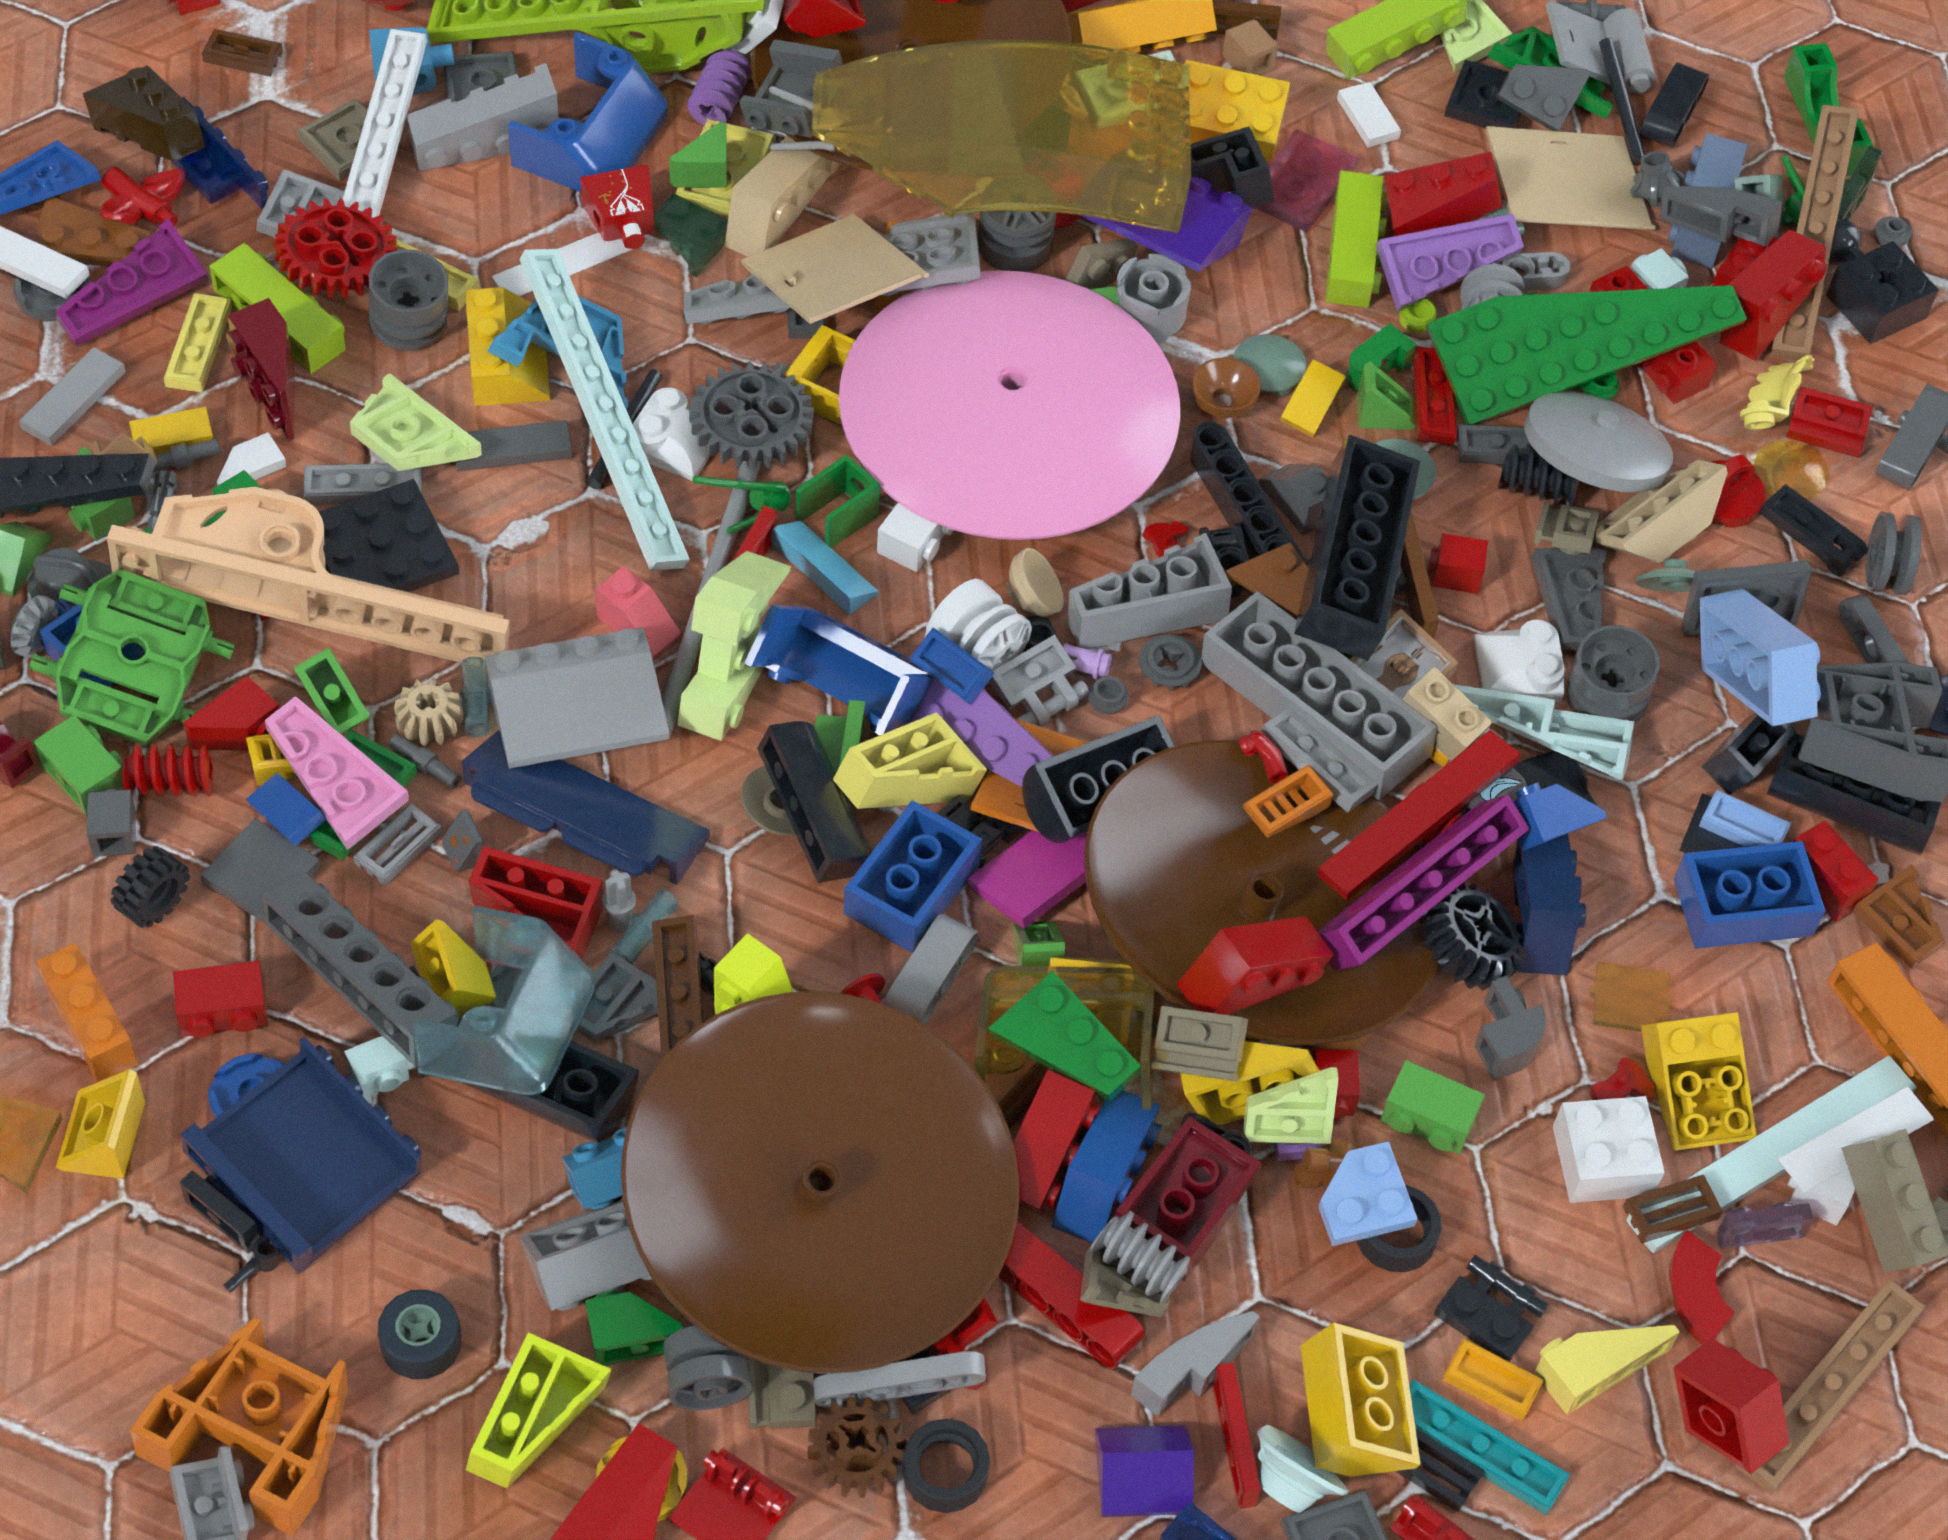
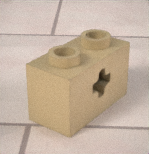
M1435 666L1402 699L1438 726L1434 745L1450 761L1482 737L1493 723Z

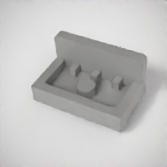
M229 1445L219 1447L217 1458L171 1466L169 1475L184 1540L247 1539L248 1531L254 1529V1515L250 1501H242L240 1487H244L243 1467L240 1459L233 1460Z

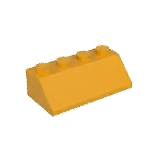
M1134 0L1067 13L1072 34V50L1075 56H1087L1088 62L1107 59L1108 51L1120 49V55L1141 52L1140 45L1149 43L1153 44V49L1173 46V39L1185 37L1186 43L1207 39L1206 32L1217 30L1212 0Z

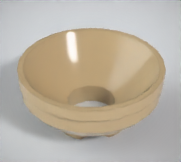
M1026 548L1016 554L1010 565L1009 580L1006 582V588L1017 607L1022 611L1027 610L1032 614L1042 617L1060 612L1064 604L1063 592L1050 563L1034 548Z

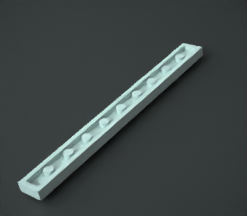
M524 250L520 257V262L649 570L684 568L690 560L559 250Z

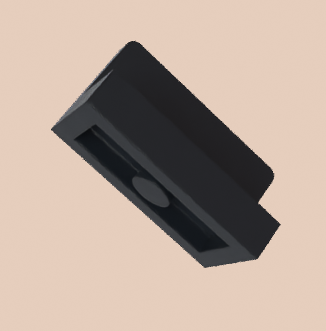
M192 1170L180 1181L185 1202L247 1254L253 1250L254 1242L264 1237L258 1231L256 1222L229 1201L208 1177L203 1179Z

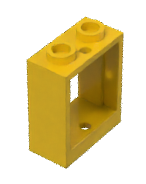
M821 325L784 374V378L794 375L795 386L804 384L805 395L811 396V407L814 408V413L842 425L839 394L815 384L814 381L829 361L843 367L849 351L856 340Z

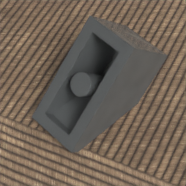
M1288 464L1259 479L1262 489L1302 535L1318 528L1329 480L1318 466Z

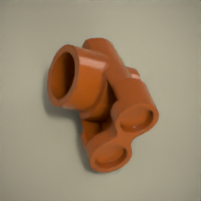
M1340 1139L1332 1141L1331 1144H1326L1323 1148H1306L1302 1164H1297L1295 1167V1186L1297 1188L1317 1189L1319 1186H1329L1347 1152L1356 1149L1355 1144L1350 1140Z

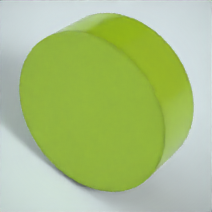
M1425 298L1400 310L1399 322L1410 332H1427L1426 325L1428 322L1436 320L1437 309L1430 300Z

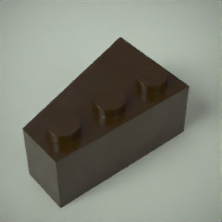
M148 65L131 69L124 76L82 93L93 128L98 132L103 133L105 130L116 133L118 140L127 142L131 139L139 142L141 149L172 162L206 147L195 110Z

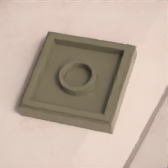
M356 98L296 130L298 140L339 182L350 175L368 111Z

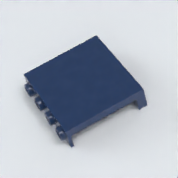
M306 1037L300 1040V1052L204 1128L200 1129L194 1123L181 1133L183 1152L229 1201L256 1222L258 1231L264 1237L270 1238V1244L275 1249L280 1248L281 1256L298 1274L421 1174L420 1155L422 1154L419 1146L410 1136L404 1134L401 1137L391 1126L392 1120L381 1106L375 1104L372 1107L362 1096V1088L352 1076L347 1074L343 1077L334 1067V1060L328 1051L321 1045L314 1047Z

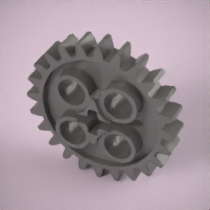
M751 361L747 363L746 370H741L736 363H732V372L727 373L721 367L718 368V379L707 375L705 386L697 385L696 396H691V408H689L692 435H698V446L707 445L708 456L720 452V463L722 464L733 458L735 459V468H739L743 461H749L751 470H755L757 461H762L767 468H771L772 458L785 463L786 452L796 456L798 454V445L806 446L807 435L812 434L814 408L811 407V396L805 395L804 384L795 386L794 375L783 379L782 368L780 367L773 373L768 372L767 363H764L760 370H754Z

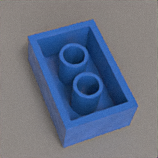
M912 800L845 887L844 915L913 953L936 917L940 913L944 914L967 883V878L973 875L980 865L982 838Z
M1803 841L1684 853L1674 877L1675 886L1695 949L1810 937L1814 935L1825 913Z

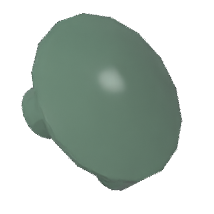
M1270 334L1252 336L1241 342L1234 352L1233 359L1248 364L1257 373L1261 383L1260 391L1272 392L1277 397L1288 396L1292 392V388L1299 384L1306 371V359L1302 350L1292 341L1281 336Z

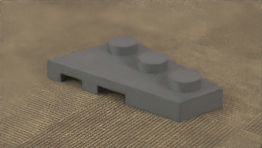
M1536 548L1531 556L1550 624L1555 627L1559 635L1561 651H1578L1580 642L1591 631L1601 628L1602 605L1600 600L1601 590L1604 587L1605 575L1602 572L1603 563L1606 560V549H1591L1590 554L1570 555L1562 552L1559 548Z

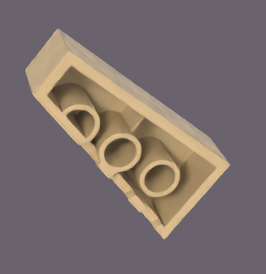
M787 136L780 143L795 141ZM772 150L733 186L724 247L749 257L776 246L829 175L837 170L840 163L826 159L809 150Z

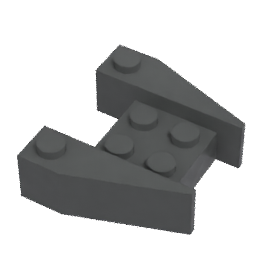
M1901 662L1817 666V682L1821 691L1820 700L1817 701L1819 719L1811 718L1798 754V759L1903 797L1914 798L1918 801L1929 800L1944 803L1948 793V739L1916 735L1912 731V727L1928 729L1942 693L1937 668Z

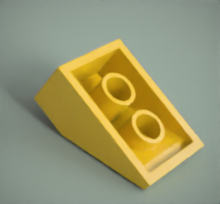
M1245 1041L1242 1060L1238 1064V1082L1180 1074L1184 1094L1197 1114L1203 1115L1221 1126L1245 1118L1246 1098L1248 1096L1308 1076L1320 1070L1307 1049Z

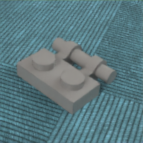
M1055 635L993 670L994 675L989 680L1008 710L1020 703L1023 704L1026 713L1017 719L1041 727L1049 723V717L1063 709L1065 711L1071 710L1079 704L1078 700L1089 694V689L1083 681L1070 686L1065 678L1076 669V666ZM1051 686L1055 696L1041 703L1036 694Z

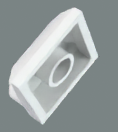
M667 387L659 389L652 394L632 425L650 465L692 481V478L699 475L710 458L707 455V445L698 446V435H692L691 423H689V408H691V404H688L686 395L676 388Z
M1531 620L1518 630L1474 634L1473 641L1481 689L1553 699L1555 702L1562 701L1564 695V663L1559 635L1553 625L1543 620Z

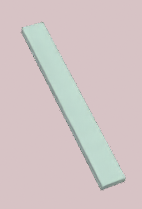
M1887 1056L1687 1179L1704 1174L1719 1205L1724 1211L1786 1173L1785 1168L1777 1160L1780 1157L1907 1086L1914 1093L1917 1086L1890 1056ZM1697 1191L1643 1208L1641 1211L1643 1214L1666 1207L1669 1204L1701 1196V1193ZM1704 1206V1207H1701V1208H1698V1209H1695V1210H1692V1211H1688V1212H1685V1213H1682V1214H1679V1215H1676V1216H1673V1217H1669V1218H1666V1219H1663V1220H1660V1221H1657V1222H1654V1223H1651V1224H1648V1225L1651 1226V1225H1654V1224H1657V1223H1661V1222H1664V1221H1667V1220H1670V1219H1673V1218H1676V1217H1680V1216H1683V1215H1686V1214H1689V1213H1692V1212H1695V1211H1698V1210H1702V1209L1708 1208V1206ZM1629 1214V1215H1628V1218H1627V1220H1626V1222L1631 1226V1228H1632V1229L1635 1231V1233L1638 1235V1234H1639V1231H1638L1637 1228H1635V1229L1633 1228V1226H1632V1224H1631V1222H1630V1220H1631L1632 1217H1631V1215ZM1698 1226L1693 1227V1228H1689V1229H1686V1230L1692 1231L1693 1229L1697 1228ZM1686 1230L1645 1242L1644 1244L1652 1254H1655L1682 1237Z

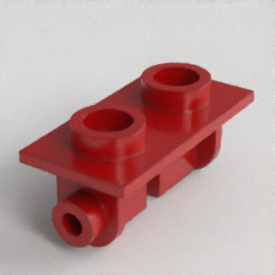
M1417 1494L1414 1498L1411 1496L1401 1509L1402 1513L1389 1528L1403 1540H1475Z

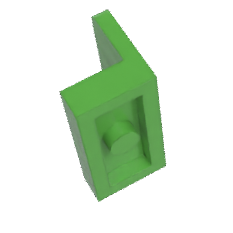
M849 700L847 717L821 714L816 717L815 729L835 772L838 771L849 748L862 743L865 701Z

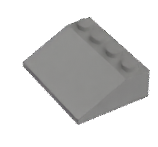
M643 627L623 629L618 632L595 636H583L573 640L544 643L539 646L504 650L499 653L484 655L489 692L509 768L670 739L654 663Z

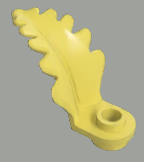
M1805 355L1796 363H1781L1780 365L1770 366L1768 368L1769 372L1758 374L1757 380L1760 384L1750 389L1748 398L1751 402L1747 404V408L1740 411V419L1744 421L1746 429L1761 430L1771 428L1775 423L1781 422L1789 416L1790 402L1801 383L1802 375L1799 372L1813 369L1814 358L1812 355Z

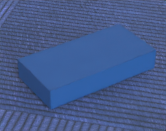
M934 627L909 658L910 661L969 705L973 703L994 675L991 669Z
M279 773L272 776L246 798L250 806L294 847L326 820L321 811Z

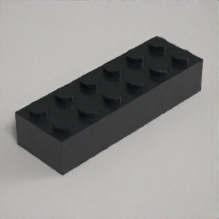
M1348 435L1332 463L1294 634L1366 661L1370 659L1386 633L1421 461L1356 436Z

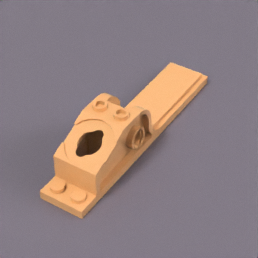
M259 487L231 489L229 493L192 498V494L165 497L152 534L133 526L124 528L112 525L107 537L112 573L122 569L205 599L206 602L485 669L484 655L508 650L510 620L503 619L504 615L329 574L326 571L325 554L323 551L324 524L321 515L306 500L288 495L279 489L271 488L267 490ZM226 510L217 521L207 527H203L211 517Z

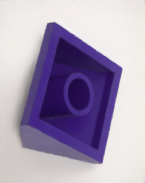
M1185 1425L1095 1428L1101 1517L1193 1514L1194 1449Z

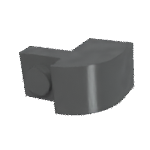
M1507 976L1496 979L1497 981H1491V986L1484 1002L1495 1021L1481 1026L1474 1045L1493 1081L1519 1072L1532 1062L1546 1026V1018L1542 1006L1538 1005L1526 1010V1003L1522 993L1518 989L1513 988Z

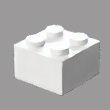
M1646 1096L1562 1103L1553 1124V1131L1570 1203L1627 1199L1658 1188L1665 1172Z

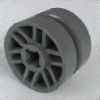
M695 1325L681 1329L665 1340L663 1348L666 1369L669 1372L667 1375L669 1397L671 1403L676 1407L695 1411L718 1409L738 1403L751 1393L752 1381L750 1366L747 1362L748 1357L725 1347L703 1333Z

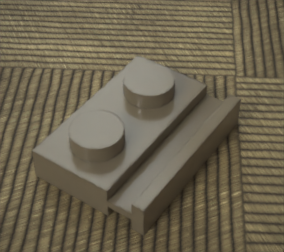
M1545 501L1534 543L1540 544L1541 539L1552 541L1551 547L1559 548L1566 554H1590L1599 512L1567 505H1561V509L1549 508L1550 502Z
M1161 1006L1154 1046L1156 1055L1151 1068L1166 1072L1238 1082L1237 1070L1238 1064L1242 1060L1248 1019Z
M748 1358L747 1362L750 1366L752 1391L748 1395L750 1430H756V1427L769 1426L770 1429L815 1427L813 1373L778 1368Z

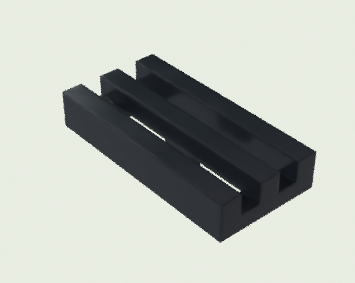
M1415 1427L1420 1465L1434 1476L1441 1477L1461 1491L1458 1495L1418 1468L1395 1472L1459 1512L1481 1479L1484 1471Z

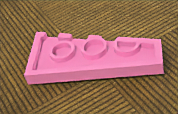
M296 696L265 720L267 731L347 850L409 800L408 791Z

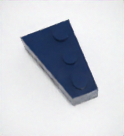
M1568 834L1524 851L1521 850L1517 840L1513 858L1515 905L1520 906L1522 926L1518 933L1524 936L1522 947L1526 951L1521 961L1522 964L1518 967V972L1567 976L1577 930L1585 926L1586 905L1579 902L1582 881L1580 876H1575L1577 852L1570 849Z

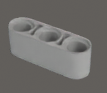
M940 913L893 982L886 995L884 1005L907 1014L926 1025L972 954L978 941L979 932Z

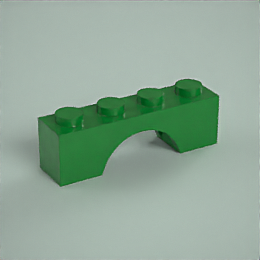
M1827 43L1794 46L1784 73L1785 81L1813 145L1815 144L1822 105L1840 107L1837 96L1838 67ZM1861 119L1857 120L1846 176L1862 174L1873 145Z

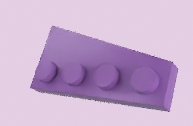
M1513 214L1380 239L1376 244L1397 312L1464 280L1475 268L1486 264H1497L1519 253L1524 247Z
M933 679L911 722H914L937 712L985 768L1021 787L1028 768L1054 756L1026 728L1022 727L1002 705L997 703L984 688L973 703L969 705L936 679Z

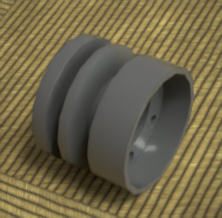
M1009 174L998 177L986 186L981 195L978 249L982 258L992 267L1002 271L1028 272L1038 269L1048 261L1053 251L1055 217L1057 213V198L1051 187L1042 180L1026 174Z
M400 249L385 254L374 263L369 272V326L374 336L384 345L400 351H418L432 346L441 339L447 328L448 274L443 265L432 255L418 250Z
M1622 625L1603 626L1591 631L1580 642L1567 687L1568 703L1572 710L1576 713L1634 721V724H1636L1646 713L1660 668L1658 651L1651 640L1638 630Z

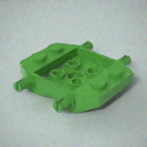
M118 569L93 583L92 587L88 588V591L69 585L66 582L63 584L59 599L82 606V612L75 632L62 658H59L58 662L35 653L30 662L29 670L50 676L52 680L56 681L61 717L68 719L75 715L86 726L90 724L95 729L147 747L172 727L174 723L178 724L179 722L183 724L184 721L197 713L185 708L183 699L202 653H207L208 651L230 660L236 644L213 636L214 631L210 630L205 599ZM131 643L139 644L145 650V655L139 660H128L121 652L123 647ZM83 671L140 693L159 698V700L155 704L85 679L79 675Z

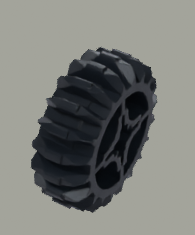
M1462 883L1418 918L1422 925L1418 933L1425 938L1422 947L1430 950L1433 954L1430 961H1438L1442 966V973H1451L1455 983L1464 980L1469 989L1478 986V988L1484 991L1491 986V981H1497L1496 979L1507 976L1509 979L1518 971V967L1522 964V958L1526 954L1525 949L1522 947L1524 936L1518 933L1522 925L1514 922L1511 918L1513 911H1507L1502 906V899L1495 900L1492 898L1489 889L1481 892L1475 883L1470 886Z

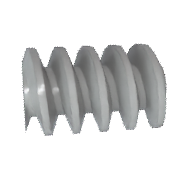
M1130 1211L1120 1218L1115 1215L1097 1236L1090 1251L1095 1253L1106 1246L1103 1261L1109 1264L1120 1258L1117 1272L1123 1275L1134 1269L1131 1283L1134 1286H1138L1148 1280L1145 1294L1148 1297H1152L1162 1291L1159 1303L1161 1306L1187 1273L1191 1258L1185 1256L1177 1262L1173 1261L1176 1250L1175 1245L1172 1244L1161 1251L1159 1250L1162 1239L1161 1234L1158 1233L1148 1240L1144 1238L1148 1227L1147 1223L1144 1222L1134 1229L1130 1227L1134 1216L1133 1212Z

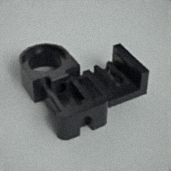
M959 794L938 815L982 838L980 865L978 866V868H982L986 861L985 855L1001 840L1009 844L1024 830V827L1008 824L1000 819L984 814L981 820V813L976 812L974 814L965 806L967 801Z

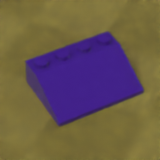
M1126 148L1114 154L1072 204L1070 211L1199 272L1239 247L1253 207L1243 203V199L1236 194L1229 192L1221 193L1211 188V184L1204 179L1190 178L1179 173V168L1172 164L1158 163L1149 159L1148 154L1140 149Z

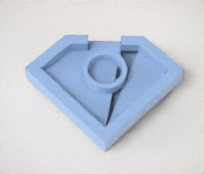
M1389 1141L1348 1151L1318 1206L1332 1246L1414 1227L1418 1220Z

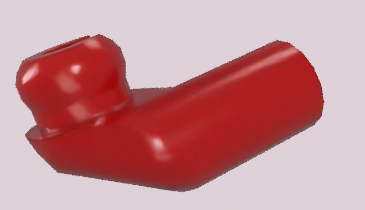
M1252 730L1250 731L1251 734L1240 737L1239 744L1245 756L1250 757L1255 753H1259L1271 784H1277L1288 777L1280 749L1262 731Z

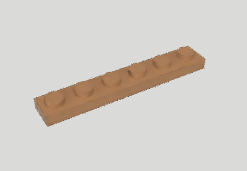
M1889 1279L1784 1404L1783 1409L1786 1415L1789 1444L1752 1474L1735 1464V1467L1772 1495L1917 1320L1926 1306Z

